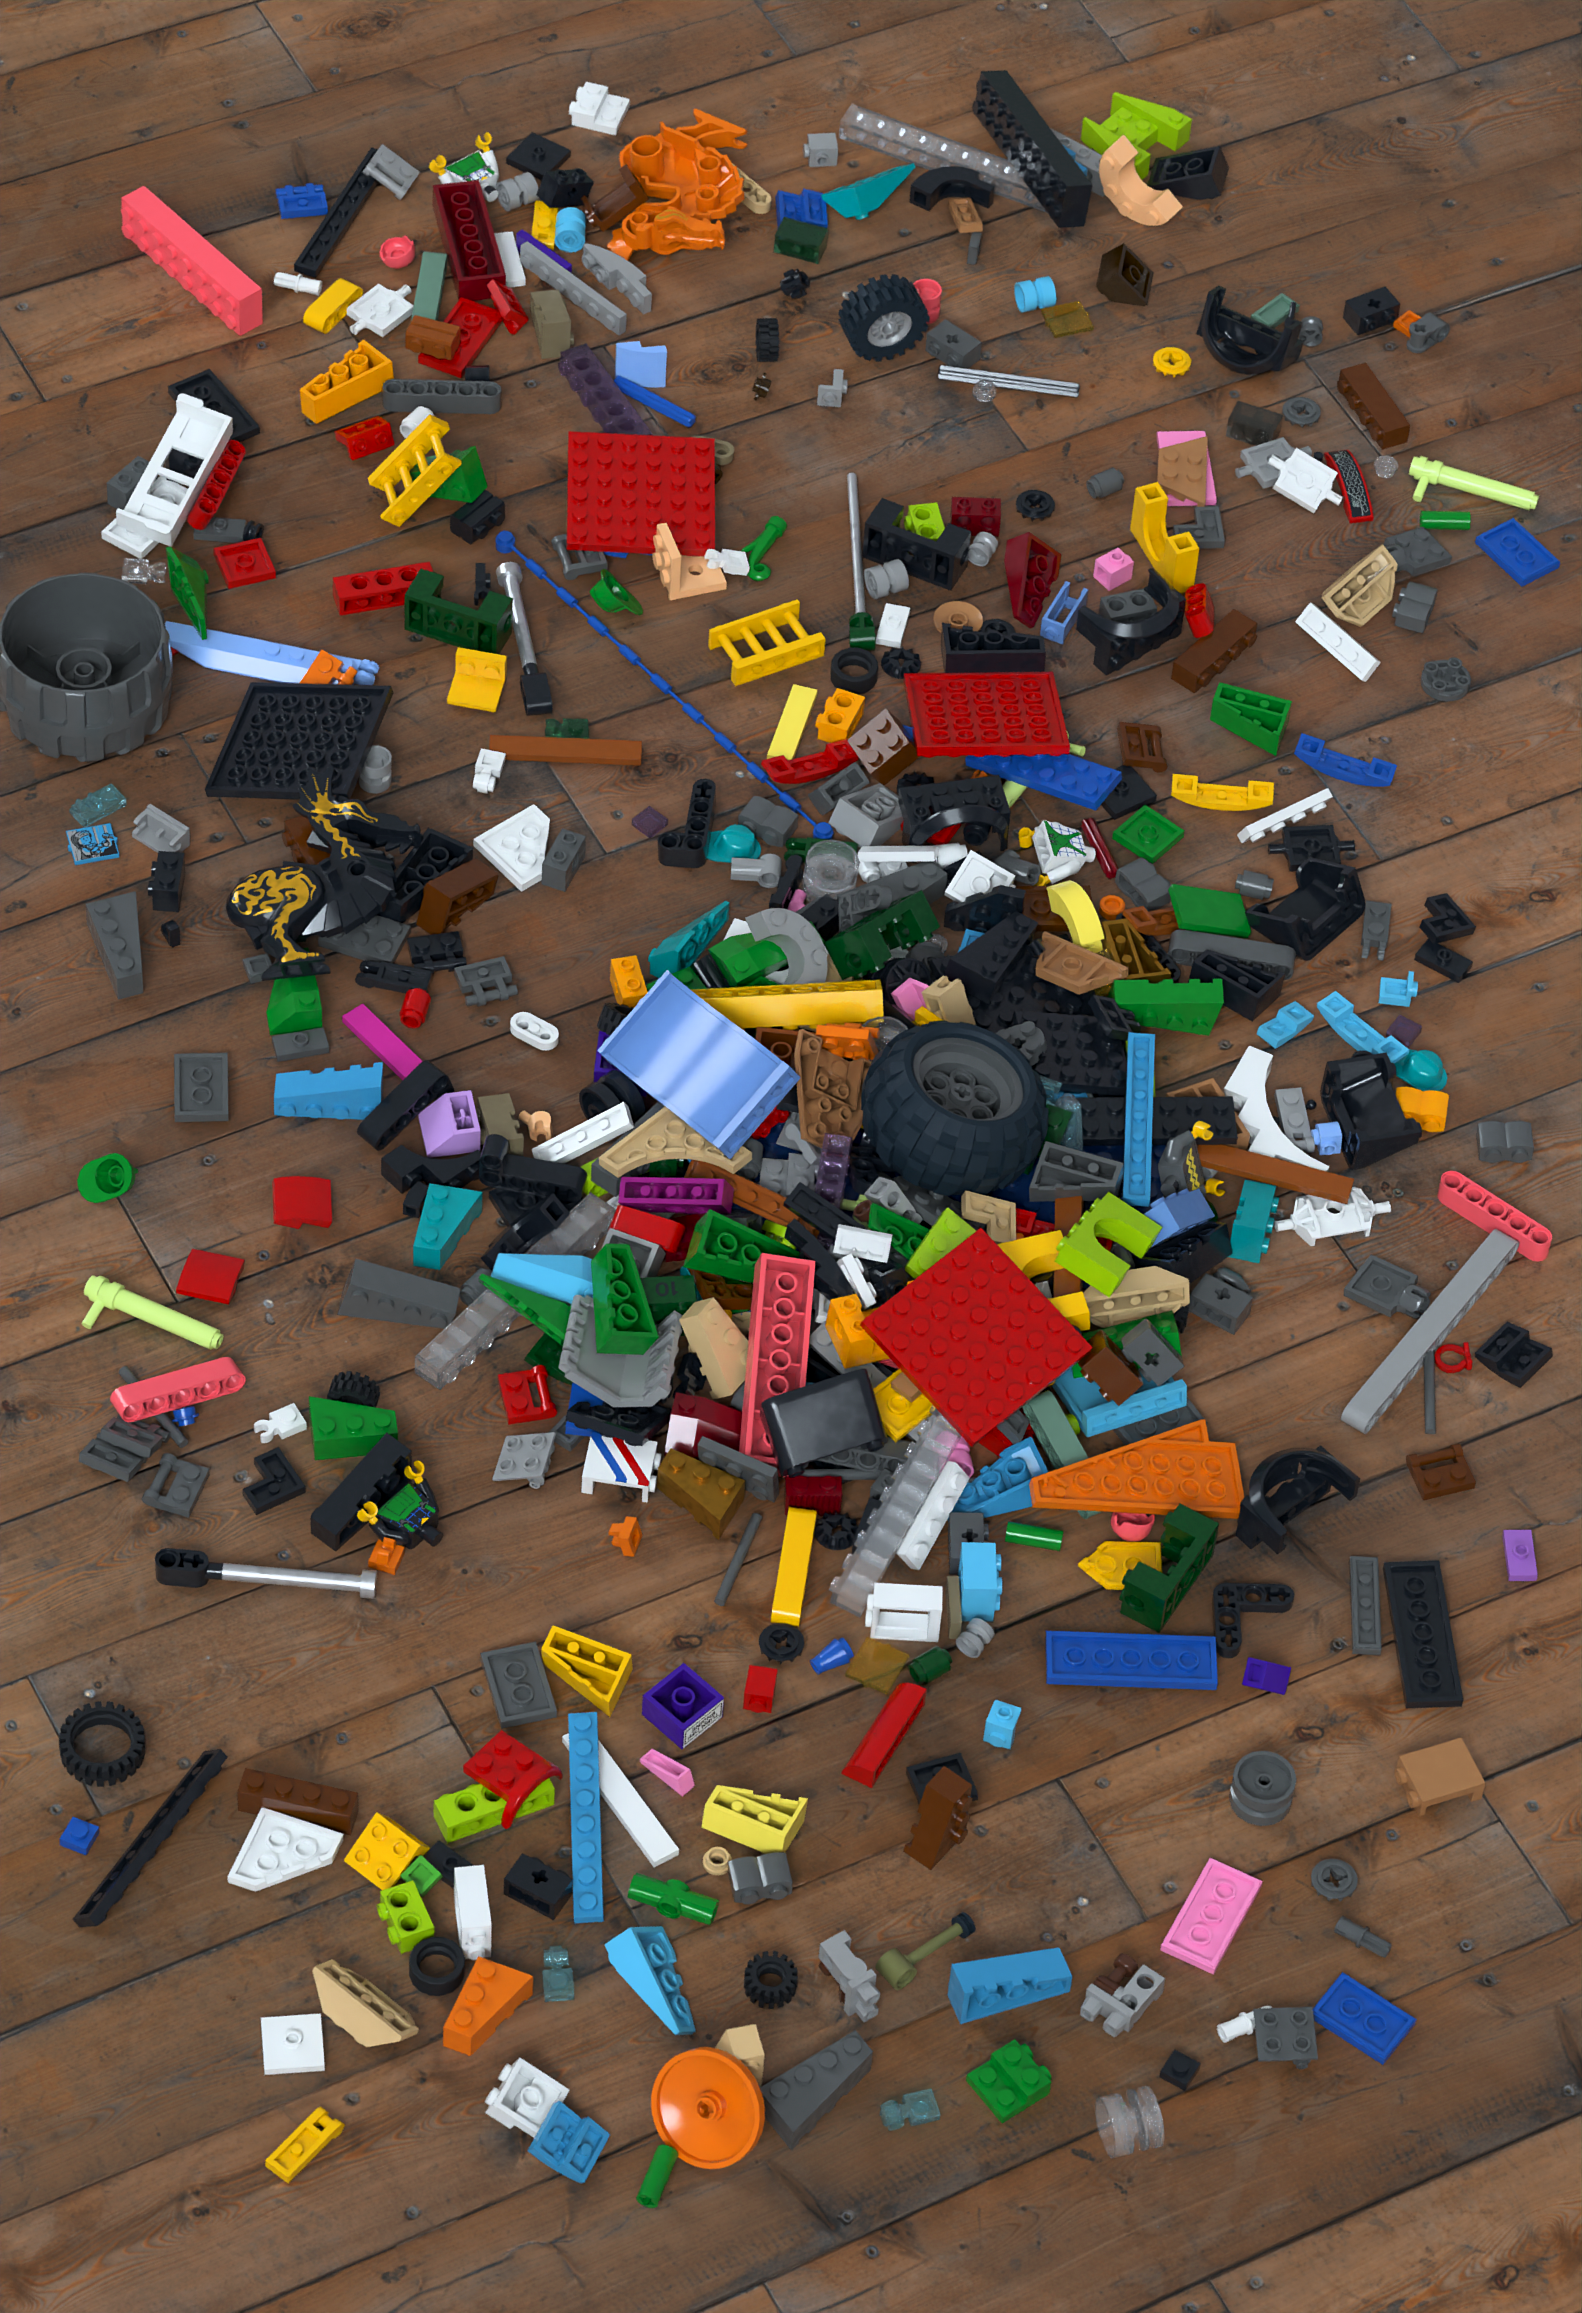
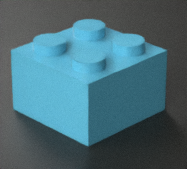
M961 1543L958 1576L962 1621H971L973 1618H979L985 1622H993L994 1612L1000 1610V1594H1002V1577H999L1001 1554H996V1543Z

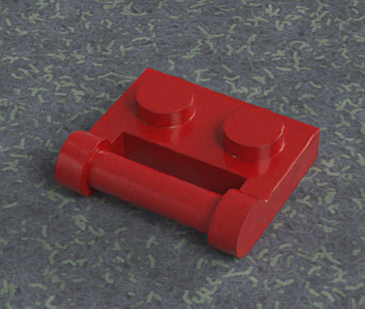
M537 1365L531 1370L498 1374V1385L508 1425L549 1419L557 1415L556 1405L551 1400L546 1380L548 1373L545 1366ZM536 1382L541 1401L540 1407H534L528 1383Z

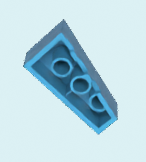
M383 1062L374 1063L373 1067L362 1068L360 1064L351 1065L350 1070L335 1071L333 1067L324 1068L322 1072L315 1074L310 1070L276 1074L274 1115L364 1120L383 1101Z
M1059 1947L951 1964L947 1996L959 2023L963 2024L1068 1993L1071 1989L1072 1974Z

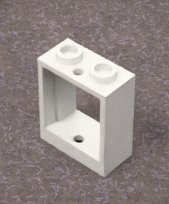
M874 1583L873 1594H868L865 1618V1627H871L870 1638L938 1642L943 1587ZM880 1609L926 1611L928 1614L880 1612Z
M484 1865L454 1868V1904L460 1947L465 1959L477 1960L478 1956L482 1958L491 1957L492 1925Z

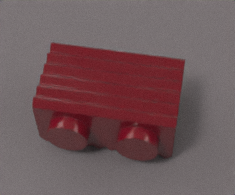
M785 1476L784 1510L786 1516L788 1515L789 1507L817 1510V1515L820 1516L824 1515V1513L833 1514L835 1510L841 1514V1476H797L793 1478Z

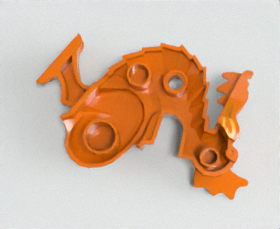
M695 108L693 115L698 124L677 127L674 130L666 127L664 122H660V133L658 135H642L626 145L619 156L621 168L627 164L639 180L647 196L668 199L669 201L663 203L644 202L638 206L636 211L629 214L622 221V228L612 231L613 238L607 244V250L623 257L627 261H629L634 250H646L648 248L661 255H669L680 249L703 250L705 248L720 247L723 250L725 246V233L722 223L718 220L716 224H712L711 220L726 218V215L736 211V206L744 200V178H740L737 166H733L727 154L722 155L716 149L723 147L746 148L748 146L747 143L735 139L747 133L746 129Z

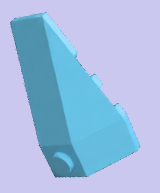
M499 1253L490 1276L564 1302L568 1306L571 1305L575 1295L583 1297L588 1295L593 1298L592 1259L585 1256Z
M663 1926L630 1927L605 1944L609 1961L616 1968V1971L675 2035H688L696 2032L688 2001L680 1993L679 1987L683 1985L680 1975L675 1974L673 1963L677 1961L676 1955Z

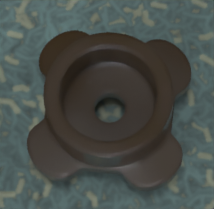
M765 372L761 379L757 377L752 388V391L756 392L754 400H757L758 396L765 398L769 391L772 380L765 378L767 374Z

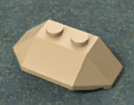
M1382 544L1353 565L1323 592L1321 598L1336 618L1361 627L1392 600L1397 562Z
M1157 1266L1128 1270L1123 1281L1110 1298L1091 1285L1083 1292L1090 1312V1322L1102 1328L1171 1310L1174 1314L1182 1306L1185 1307L1190 1303L1189 1280Z
M333 1959L314 1967L313 1975L323 2012L332 2019L334 2024L351 2034L358 2043L365 2047L399 2042L418 2033L419 2028L415 2025L411 2015L366 1978L350 1969L340 1967V1964Z

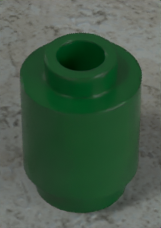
M935 1646L914 1658L912 1663L908 1665V1670L918 1685L922 1683L928 1684L951 1670L952 1658L945 1648L941 1649Z

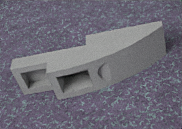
M588 243L583 245L582 263L585 268L589 269L596 276L600 283H603L608 290L617 287L619 292L623 293L642 314L651 311L652 293L646 288L647 276L623 257L609 250Z

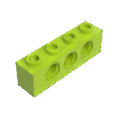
M549 1778L538 1785L526 1798L514 1819L554 1805L555 1788ZM472 1784L464 1790L453 1794H444L434 1800V1818L446 1842L450 1843L500 1825L507 1802L483 1785Z

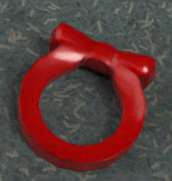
M1463 1342V1347L1447 1344L1438 1348L1435 1353L1436 1366L1446 1373H1457L1464 1368L1468 1371L1471 1370L1472 1359L1469 1343ZM1446 1351H1454L1463 1355L1464 1360L1452 1366L1443 1363L1440 1356Z

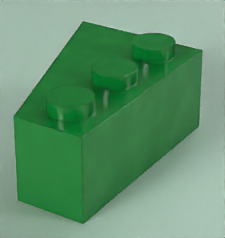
M472 446L464 451H460V449L455 450L449 454L460 459L462 464L430 497L473 503L488 487L476 446ZM436 455L426 457L428 466L436 459ZM418 464L409 471L413 481L421 474Z
M1219 682L1212 702L1210 720L1276 756L1289 722L1292 701Z

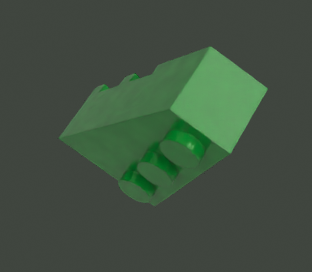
M309 1396V1420L315 1460L366 1456L386 1433L398 1440L394 1410Z

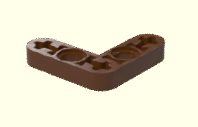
M687 1268L690 1274L694 1276L696 1288L703 1300L714 1297L723 1310H751L753 1284H726L722 1276Z

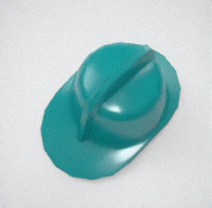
M734 824L728 826L725 830L711 832L707 859L711 861L731 863L732 857L758 859L761 854L759 842L755 839L752 831L746 826Z
M1409 1049V1054L1394 1063L1396 1076L1421 1091H1440L1447 1084V1074L1443 1068L1441 1058L1432 1051Z

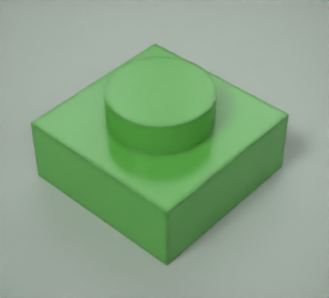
M422 1855L400 1875L405 1882L414 1881L422 1898L443 1877Z

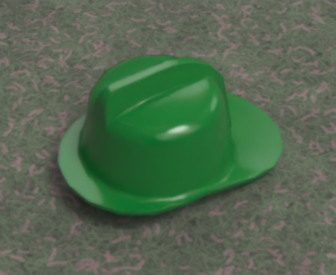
M602 569V578L590 590V595L599 607L612 613L627 608L636 615H642L643 609L637 599L608 570Z
M118 1153L108 1154L92 1160L83 1166L77 1179L78 1189L81 1196L87 1201L93 1203L105 1202L129 1191L135 1183V1174L139 1172L138 1169L133 1168V1165L123 1155Z

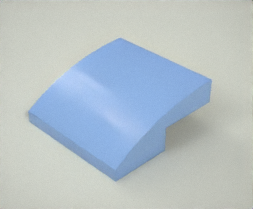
M640 341L616 343L615 379L617 376H622L641 387H665L666 346L641 347Z

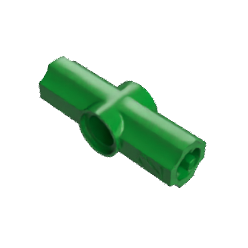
M636 1873L633 1876L628 1891V1898L656 1907L657 1911L667 1918L677 1919L681 1915L707 1925L713 1923L719 1906V1900L693 1892L687 1884L676 1879L663 1882Z

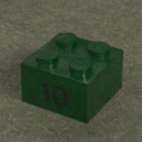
M693 1275L640 1278L655 1325L661 1323L674 1310L684 1315L692 1304L697 1302Z

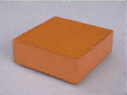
M1408 310L1394 321L1393 327L1410 338V324L1416 322L1421 317Z

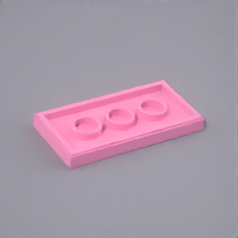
M1205 431L1157 432L1158 450L1167 446L1206 437ZM1207 446L1205 506L1216 505L1217 499ZM1166 494L1168 497L1167 506H1197V503L1189 499L1183 502L1170 494Z
M1209 1858L1161 1944L1160 1950L1214 1975L1260 1891L1263 1881Z

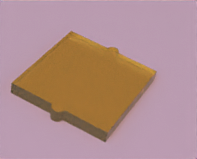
M1080 301L1041 309V313L1046 321L1045 326L1049 327L1054 338L1092 331L1094 329L1089 319V313L1085 311Z
M866 1637L847 1669L845 1676L862 1683L865 1688L871 1687L888 1694L909 1659V1655L892 1648L889 1643L885 1645Z

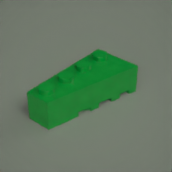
M709 1209L696 1223L683 1267L753 1283L755 1263L761 1253L799 1258L800 1252Z

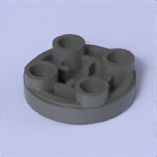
M1452 657L1448 660L1426 662L1420 682L1422 689L1430 697L1439 701L1451 702L1463 698L1469 692L1471 676L1468 670L1462 666V661Z

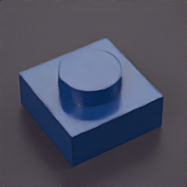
M72 1817L60 1837V1846L87 1855L99 1835V1826Z

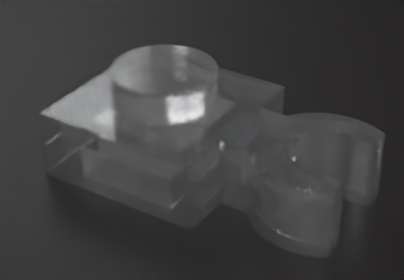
M124 558L122 580L133 584H147L148 579H152L157 583L165 582L166 563L158 562L149 565V559Z

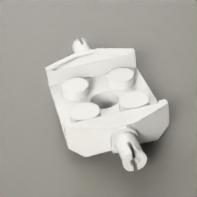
M1352 1187L1348 1204L1313 1195L1296 1197L1294 1212L1290 1215V1219L1274 1221V1227L1276 1232L1290 1229L1295 1230L1310 1246H1315V1240L1319 1238L1364 1231L1365 1237L1370 1235L1373 1216L1375 1214L1391 1212V1205L1389 1201L1373 1204V1201H1369L1364 1192L1357 1187ZM1335 1208L1336 1210L1340 1211V1213L1333 1214L1330 1213L1327 1209Z

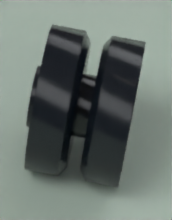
M617 1070L609 1071L601 1076L597 1082H592L579 1093L581 1109L587 1120L622 1102L629 1107L633 1124L645 1115L644 1101L638 1089L626 1075Z

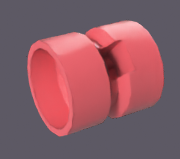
M932 279L917 280L913 284L928 311L929 322L926 323L931 324L940 315L942 288L938 282Z

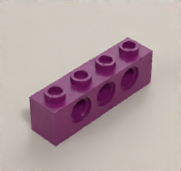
M621 1177L618 1203L648 1213L705 1214L711 1209L719 1214H731L734 1188L725 1179Z

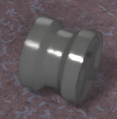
M1305 317L1301 320L1302 326L1299 332V340L1303 341L1305 346H1317L1322 342L1323 323L1317 317Z

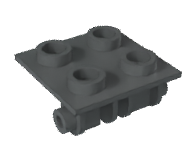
M1312 2007L1253 2009L1258 2062L1293 2061L1297 2069H1306L1311 2060H1318Z

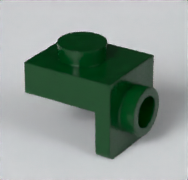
M685 1159L651 1162L649 1177L676 1178L678 1168L684 1167Z

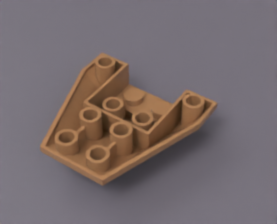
M800 1029L794 1058L796 1073L801 1077L797 1082L801 1139L843 1158L846 1148L851 1147L862 1126V1086L872 1062L865 1058L849 1062L822 1049L823 1038Z

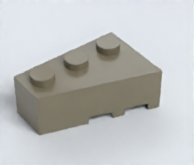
M559 290L530 292V312L541 359L570 356V346H574V335L571 332V320L566 310L565 299H562Z

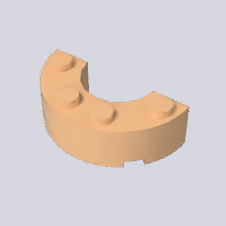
M1122 135L1103 153L1100 159L1099 175L1103 192L1116 206L1121 215L1144 225L1157 226L1164 224L1183 206L1169 189L1163 191L1154 190L1140 179L1134 166L1135 157L1139 152L1125 135Z

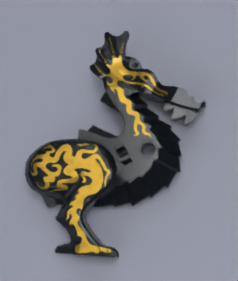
M329 765L323 773H317L309 769L307 771L308 783L306 786L298 788L300 800L298 803L293 804L294 810L309 819L312 827V832L307 840L308 847L331 854L330 857L320 861L317 865L283 861V866L256 871L239 882L227 898L226 911L229 920L234 925L246 930L256 950L263 947L264 952L276 958L275 962L262 974V981L331 974L330 968L323 963L325 962L323 954L307 952L297 943L305 942L312 935L329 938L342 932L348 934L361 924H367L379 912L384 913L392 897L397 896L395 883L398 881L393 871L396 869V866L392 860L385 856L384 851L375 848L385 846V851L388 852L400 847V854H404L411 846H419L424 839L418 823L414 826H409L407 821H401L395 815L371 812L359 799L348 800V798L339 796V794H332V782L335 773L332 765Z

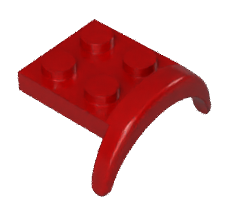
M502 1730L463 1765V1772L507 1802L501 1819V1825L504 1829L511 1827L519 1808L538 1785L552 1776H556L560 1780L563 1778L562 1771L558 1766L547 1761Z

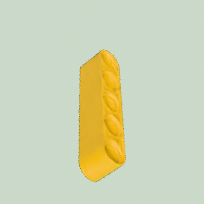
M789 1507L771 1623H786L792 1626H799L817 1510Z

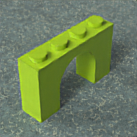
M1108 1191L1102 1200L1096 1198L1089 1211H1085L1078 1224L1075 1223L1068 1235L1064 1236L1056 1248L1060 1252L1055 1262L1110 1298L1123 1281L1131 1266L1105 1249L1096 1237L1110 1239L1142 1259L1154 1244L1163 1227Z

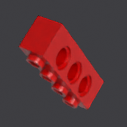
M430 561L333 577V597L339 616L405 605V593L419 570L424 569L433 572Z

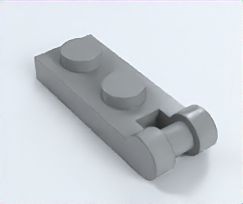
M1301 1087L1275 1090L1274 1097L1282 1133L1297 1148L1302 1151L1304 1150L1305 1153L1314 1152L1315 1143L1311 1135Z

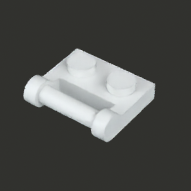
M852 1254L838 1260L836 1263L862 1305L861 1311L877 1303L874 1299L877 1297L874 1287L870 1282L866 1283L862 1275L864 1268L857 1257L853 1258Z

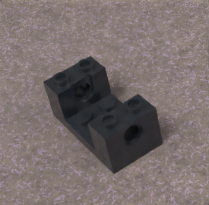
M881 498L865 522L862 557L881 565L899 559L904 564L908 575L952 591L968 566L971 531L948 523L938 540L933 541L900 528L904 506Z

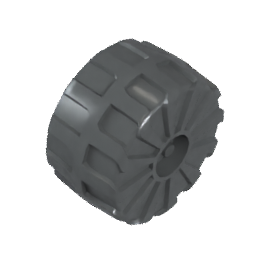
M78 573L54 576L39 581L9 602L0 622V711H6L11 732L20 741L26 738L38 746L41 754L49 757L58 758L62 754L75 756L80 762L100 761L104 758L105 754L113 752L119 755L126 754L141 746L146 735L154 734L160 729L168 715V704L172 694L173 656L169 633L165 627L164 614L154 600H151L137 586L125 580L99 575L98 573Z

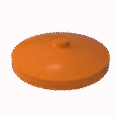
M698 2047L686 2050L669 2060L660 2070L654 2082L651 2109L656 2129L663 2142L667 2146L674 2148L678 2152V2157L686 2163L705 2169L724 2168L747 2156L759 2141L765 2121V2106L762 2092L751 2071L730 2053L711 2047Z

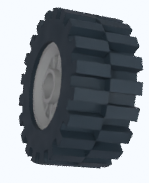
M886 274L880 275V280L877 281L874 277L868 279L869 284L864 286L863 283L857 285L858 291L854 292L851 290L848 293L849 300H843L841 304L843 309H840L838 314L840 317L839 323L853 351L860 358L863 356L865 360L870 361L873 357L875 362H881L882 357L891 360L894 359V354L904 355V349L907 347L910 350L916 346L914 341H921L924 337L921 331L927 332L928 325L926 322H929V316L914 284L909 282L907 278L902 277L900 279L898 275L892 274L890 279Z

